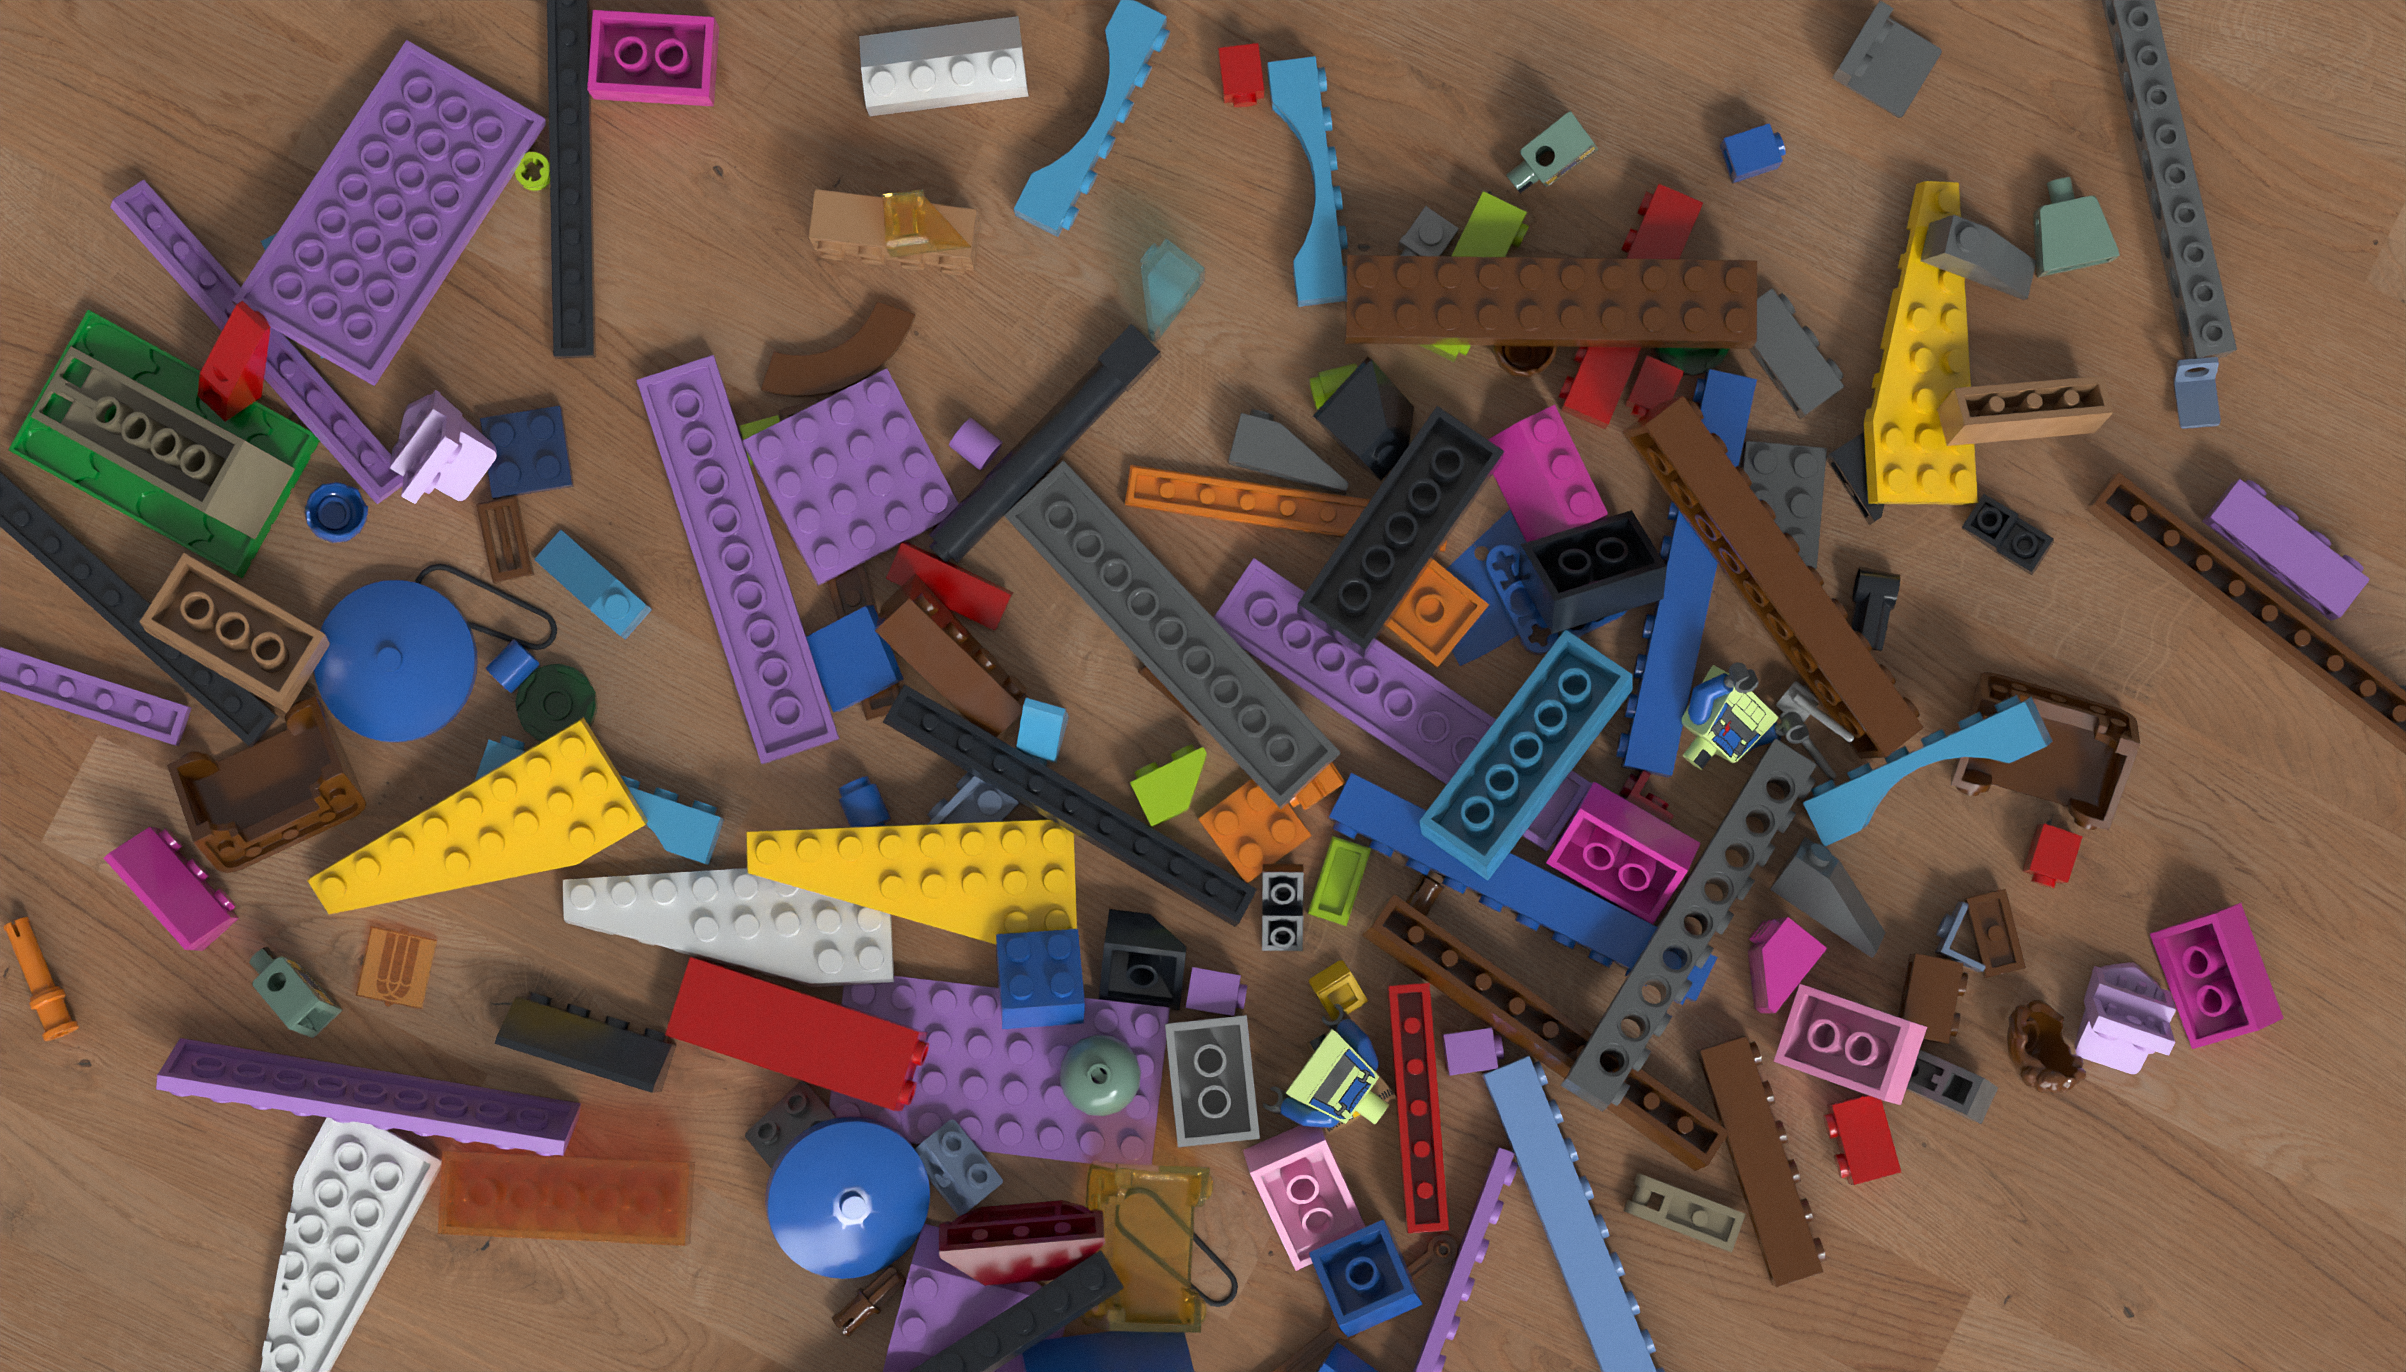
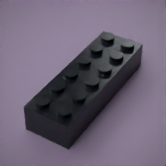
M1436 406L1297 605V613L1364 658L1502 462L1505 451Z

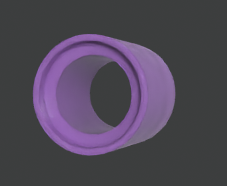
M970 417L954 435L949 443V447L982 471L999 451L1003 442Z

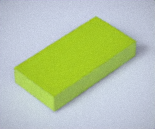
M1332 836L1308 911L1309 915L1347 926L1371 848Z

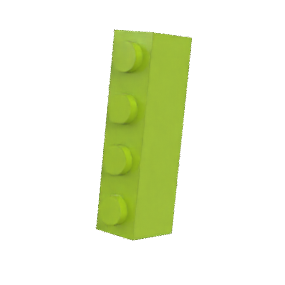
M1483 191L1452 256L1506 257L1511 245L1519 248L1529 226L1524 224L1523 221L1527 212ZM1419 345L1452 362H1455L1458 353L1466 356L1471 345Z

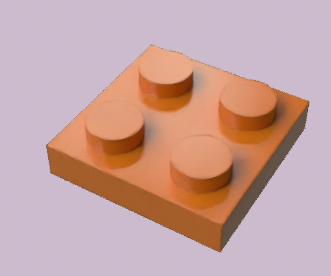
M1433 559L1386 627L1434 667L1438 668L1488 608L1489 604Z
M1252 779L1198 818L1201 825L1247 884L1263 873V864H1275L1312 836L1288 803L1280 809Z

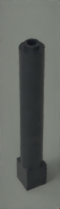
M1130 324L1097 358L1098 362L929 534L934 540L929 547L944 562L947 563L952 558L958 563L1125 391L1128 392L1161 358L1160 351Z

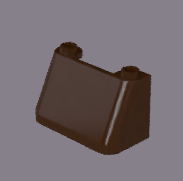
M1992 672L1981 673L1967 717L1978 712L1981 713L1983 718L1997 712L1994 705L2015 695H2018L2020 702L2032 697L2053 742L2047 747L2011 763L1989 758H1956L1951 774V785L1955 786L1960 792L1970 796H1978L1980 793L1988 792L1991 785L2068 806V811L2074 817V822L2085 829L2095 830L2099 827L2109 830L2141 744L2136 718L2130 713L2113 706Z
M316 696L294 703L285 715L288 729L254 744L253 747H248L218 762L208 754L196 751L189 752L167 765L193 843L220 872L231 873L243 870L350 820L365 809L366 801L328 715Z

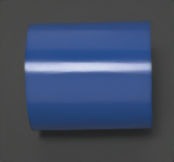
M513 639L489 663L486 670L504 688L513 693L540 663L519 642Z

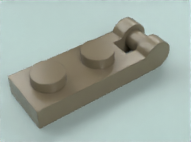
M1637 1173L1633 1183L1636 1185L1632 1200H1627L1624 1212L1729 1252L1733 1251L1746 1215L1745 1213ZM1652 1192L1663 1195L1658 1211L1647 1207Z

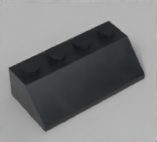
M532 991L528 992L527 998L522 996L515 997L494 1044L650 1093L662 1092L676 1048V1044L667 1042L668 1036L665 1033L645 1028L644 1034L628 1030L630 1022L608 1015L605 1022L589 1018L591 1010L570 1003L567 1004L566 1010L551 1006V997Z

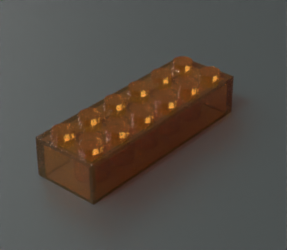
M466 1150L442 1151L438 1234L686 1246L691 1241L695 1162L569 1155L542 1156L528 1153Z

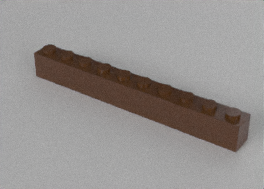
M2120 472L2111 476L2085 510L2406 755L2405 690Z
M1395 894L1382 904L1362 934L1363 937L1563 1078L1566 1077L1591 1036L1590 1032ZM1601 1054V1067L1610 1073L1618 1072V1060L1611 1054ZM1631 1069L1624 1081L1630 1085L1627 1093L1618 1106L1611 1103L1606 1109L1694 1171L1708 1166L1728 1136L1729 1131L1642 1069L1639 1072Z

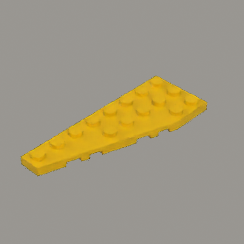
M1924 181L1916 184L1906 228L1910 231L1906 253L1900 255L1898 269L1902 270L1898 288L1893 289L1880 346V349L1884 350L1880 371L1874 374L1871 388L1875 390L1872 407L1866 410L1864 419L1868 504L1970 505L1978 503L1974 444L1947 446L1937 411L1954 388L1971 387L1965 278L1921 262L1929 223L1951 215L1961 217L1959 183Z
M583 717L317 872L307 881L328 914H334L577 865L647 824L648 820Z
M1050 819L745 831L747 873L992 944H996V934L1077 929L1074 833Z

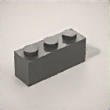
M1772 288L1757 299V342L1752 349L1748 350L1798 418L1802 419L1844 387L1840 381L1844 376L1831 358L1825 360L1816 347L1820 344L1811 329L1807 326L1801 328L1792 316L1796 311L1789 299L1783 293L1777 295Z

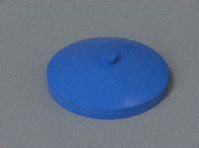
M385 580L363 586L341 600L329 613L320 629L326 635L330 645L314 669L318 690L331 713L343 725L362 736L393 743L425 738L450 723L459 714L471 695L478 666L477 647L473 632L466 618L456 605L432 588L404 580Z
M865 1117L833 1118L820 1122L800 1133L784 1148L775 1161L765 1192L768 1223L783 1251L795 1263L812 1273L840 1279L862 1277L875 1273L900 1258L920 1234L930 1203L928 1175L914 1147L894 1128Z

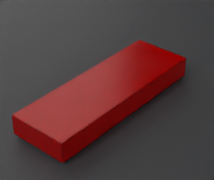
M907 541L901 543L886 576L887 580L903 586L916 573L948 609L994 631L998 628L1014 593L949 561L946 563L940 557Z

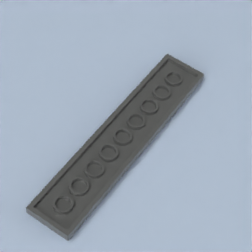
M1064 460L1004 515L1014 528L1280 809L1289 803L1341 754L1330 740Z

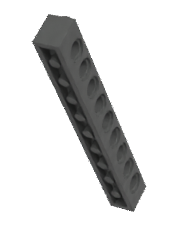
M2102 0L2185 358L2226 357L2236 351L2237 347L2155 0Z
M1774 739L1767 747L1561 1083L1562 1087L1602 1112L1611 1103L1615 1106L1619 1105L1630 1087L1629 1084L1624 1082L1631 1069L1639 1072L1651 1053V1050L1645 1047L1651 1036L1654 1034L1660 1037L1669 1024L1672 1016L1666 1013L1673 1000L1681 1003L1692 986L1693 982L1687 979L1693 967L1697 966L1701 969L1714 948L1708 945L1715 931L1722 935L1731 922L1734 914L1729 911V908L1735 898L1743 901L1754 884L1755 880L1749 877L1756 864L1763 867L1773 853L1775 846L1770 841L1777 830L1783 834L1793 820L1796 813L1790 810L1797 797L1804 800L1816 782V779L1810 775L1817 764L1777 739ZM1768 783L1779 785L1784 792V799L1776 800L1770 797L1767 793L1766 785ZM1746 817L1758 818L1763 824V833L1758 834L1750 831L1746 825ZM1727 850L1737 851L1743 858V866H1731L1726 860L1725 852ZM1705 884L1717 885L1722 891V900L1713 901L1709 899L1705 893ZM1692 917L1697 919L1702 926V934H1690L1684 927V918ZM1665 951L1675 952L1680 957V969H1671L1666 966L1663 961V953ZM1645 985L1656 987L1661 995L1660 1003L1652 1004L1646 1001L1642 995V987ZM1630 1019L1637 1023L1640 1029L1638 1038L1627 1037L1622 1032V1020ZM1601 1054H1611L1618 1060V1072L1610 1073L1601 1067Z

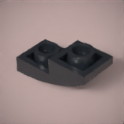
M1985 494L1982 495L1962 526V529L2030 575L2034 574L2054 543V538L2023 521L2016 512Z
M1263 864L1262 951H1303V864Z

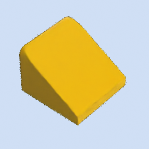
M1343 960L1337 961L1308 981L1332 1021L1337 1020L1340 1012L1334 1007L1335 1004L1341 1005L1349 1014L1368 1002Z

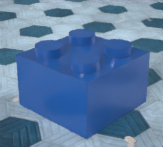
M1078 929L996 934V961L1002 1029L1084 1024L1085 1000Z
M1384 1219L1309 1252L1338 1326L1347 1337H1351L1423 1305L1394 1234Z

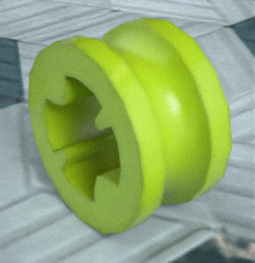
M525 153L514 172L517 180L524 188L531 191H539L546 188L550 184V162L540 153ZM533 162L536 166H538L539 162L543 164L544 167L539 171L542 176L539 180L534 181L532 177H529V180H525L524 175L528 173L526 167L528 163Z

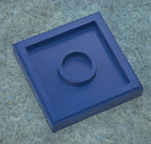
M874 605L864 606L806 637L820 681L833 713L841 712L904 680L890 645L875 632L878 615Z

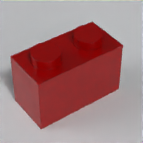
M1864 1094L1827 1104L1829 1114L1823 1115L1829 1138H1836L1840 1154L1834 1155L1841 1179L1847 1177L1848 1184L1857 1185L1901 1173L1881 1099Z

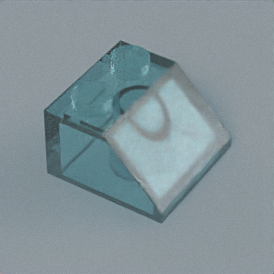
M1167 238L1160 246L1154 243L1140 260V263L1143 264L1141 266L1148 334L1149 339L1155 344L1205 282V268Z

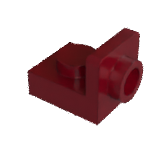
M1643 770L1639 773L1638 777L1631 773L1619 794L1625 797V800L1669 824L1674 817L1673 814L1666 811L1669 804L1651 793H1648L1646 797L1639 794L1651 773Z

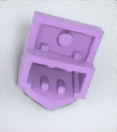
M435 390L433 394L427 395L406 406L399 440L392 449L390 469L404 476L401 496L416 504L424 492L430 494L434 488L455 500L463 501L469 496L495 461L497 449L492 442L462 417V413L446 400L440 392Z
M2134 962L2106 965L2101 968L2094 966L2084 998L2086 1008L2074 1044L2076 1054L2084 1059L2129 1074H2136L2141 1070L2148 1053L2153 1054L2156 1051L2169 1056L2175 1044L2170 1021L2176 1008L2171 992L2160 988L2158 983Z

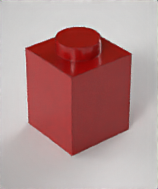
M1253 43L1218 48L1224 103L1233 102V107L1237 108L1256 105L1257 99L1264 98L1259 44Z
M1646 356L1625 403V406L1632 408L1631 415L1640 419L1659 403L1673 399L1684 371Z
M2045 823L2037 825L2022 871L2033 875L2031 882L2054 889L2056 883H2068L2083 836Z

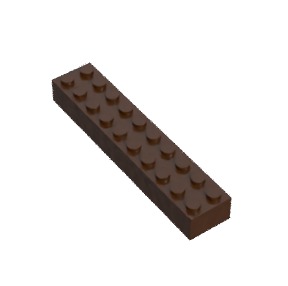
M1347 255L1345 344L1752 349L1757 342V260Z
M1684 396L1659 403L1624 430L1623 434L1804 683L1815 695V698L1828 716L1854 736V740L1848 743L1860 759L1888 757L1924 728L1917 719L1920 716L1918 709L1908 698L1901 697L1894 687L1896 680L1892 673L1884 665H1878L1870 654L1872 647L1868 640L1860 632H1854L1846 621L1848 614L1845 608L1836 599H1830L1822 588L1824 581L1814 567L1806 566L1798 555L1800 548L1797 542L1787 532L1782 533L1774 522L1776 515L1766 501L1763 499L1759 500L1750 488L1752 482L1749 476L1741 467H1735L1726 455L1728 449L1723 440L1717 434L1708 431L1701 421L1704 419V416L1699 407L1692 400H1686Z

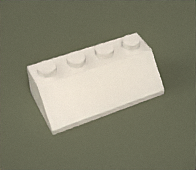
M1019 16L859 36L861 72L865 104L869 116L1029 96Z

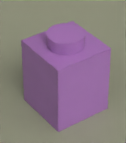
M1192 967L1186 1008L1234 1016L1235 1008L1244 1009L1247 985L1240 984L1241 975Z
M1492 1028L1442 1034L1447 1075L1449 1076L1498 1069L1497 1060L1504 1059L1501 1035L1493 1036Z

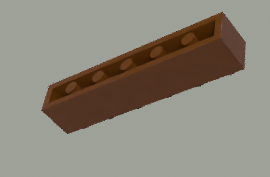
M1740 1036L1696 1050L1719 1124L1729 1131L1725 1142L1771 1284L1779 1287L1823 1273L1821 1262L1827 1261L1820 1238H1812L1808 1223L1814 1221L1813 1214L1807 1199L1800 1200L1795 1184L1801 1182L1800 1174L1794 1159L1787 1160L1782 1145L1788 1143L1787 1134L1782 1121H1774L1770 1105L1775 1104V1098L1768 1080L1761 1081L1757 1066L1763 1065L1756 1042L1749 1043L1747 1036Z

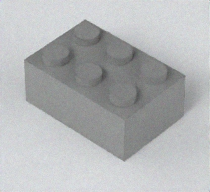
M1247 1015L1165 1024L1178 1147L1260 1139Z

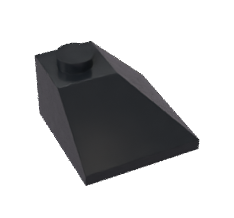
M1367 356L1318 409L1313 417L1356 464L1381 481L1396 465L1409 446L1414 406L1378 365Z
M1109 909L1099 1000L1180 1010L1187 947L1149 913Z

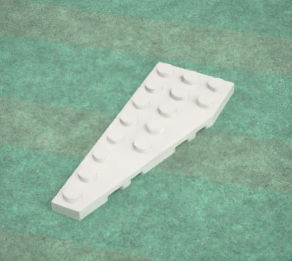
M747 868L563 880L564 920L568 924L610 935L616 934L632 938L653 946L654 944L674 949L679 953L733 967L739 966L762 972L764 975L797 981L799 984L810 987L894 982L891 914L747 873Z
M326 1118L294 1178L292 1189L294 1192L285 1228L287 1230L283 1251L279 1259L269 1313L270 1322L267 1338L264 1341L260 1372H330L440 1171L444 1160L389 1130L378 1129L371 1124L359 1122L340 1123L332 1118Z

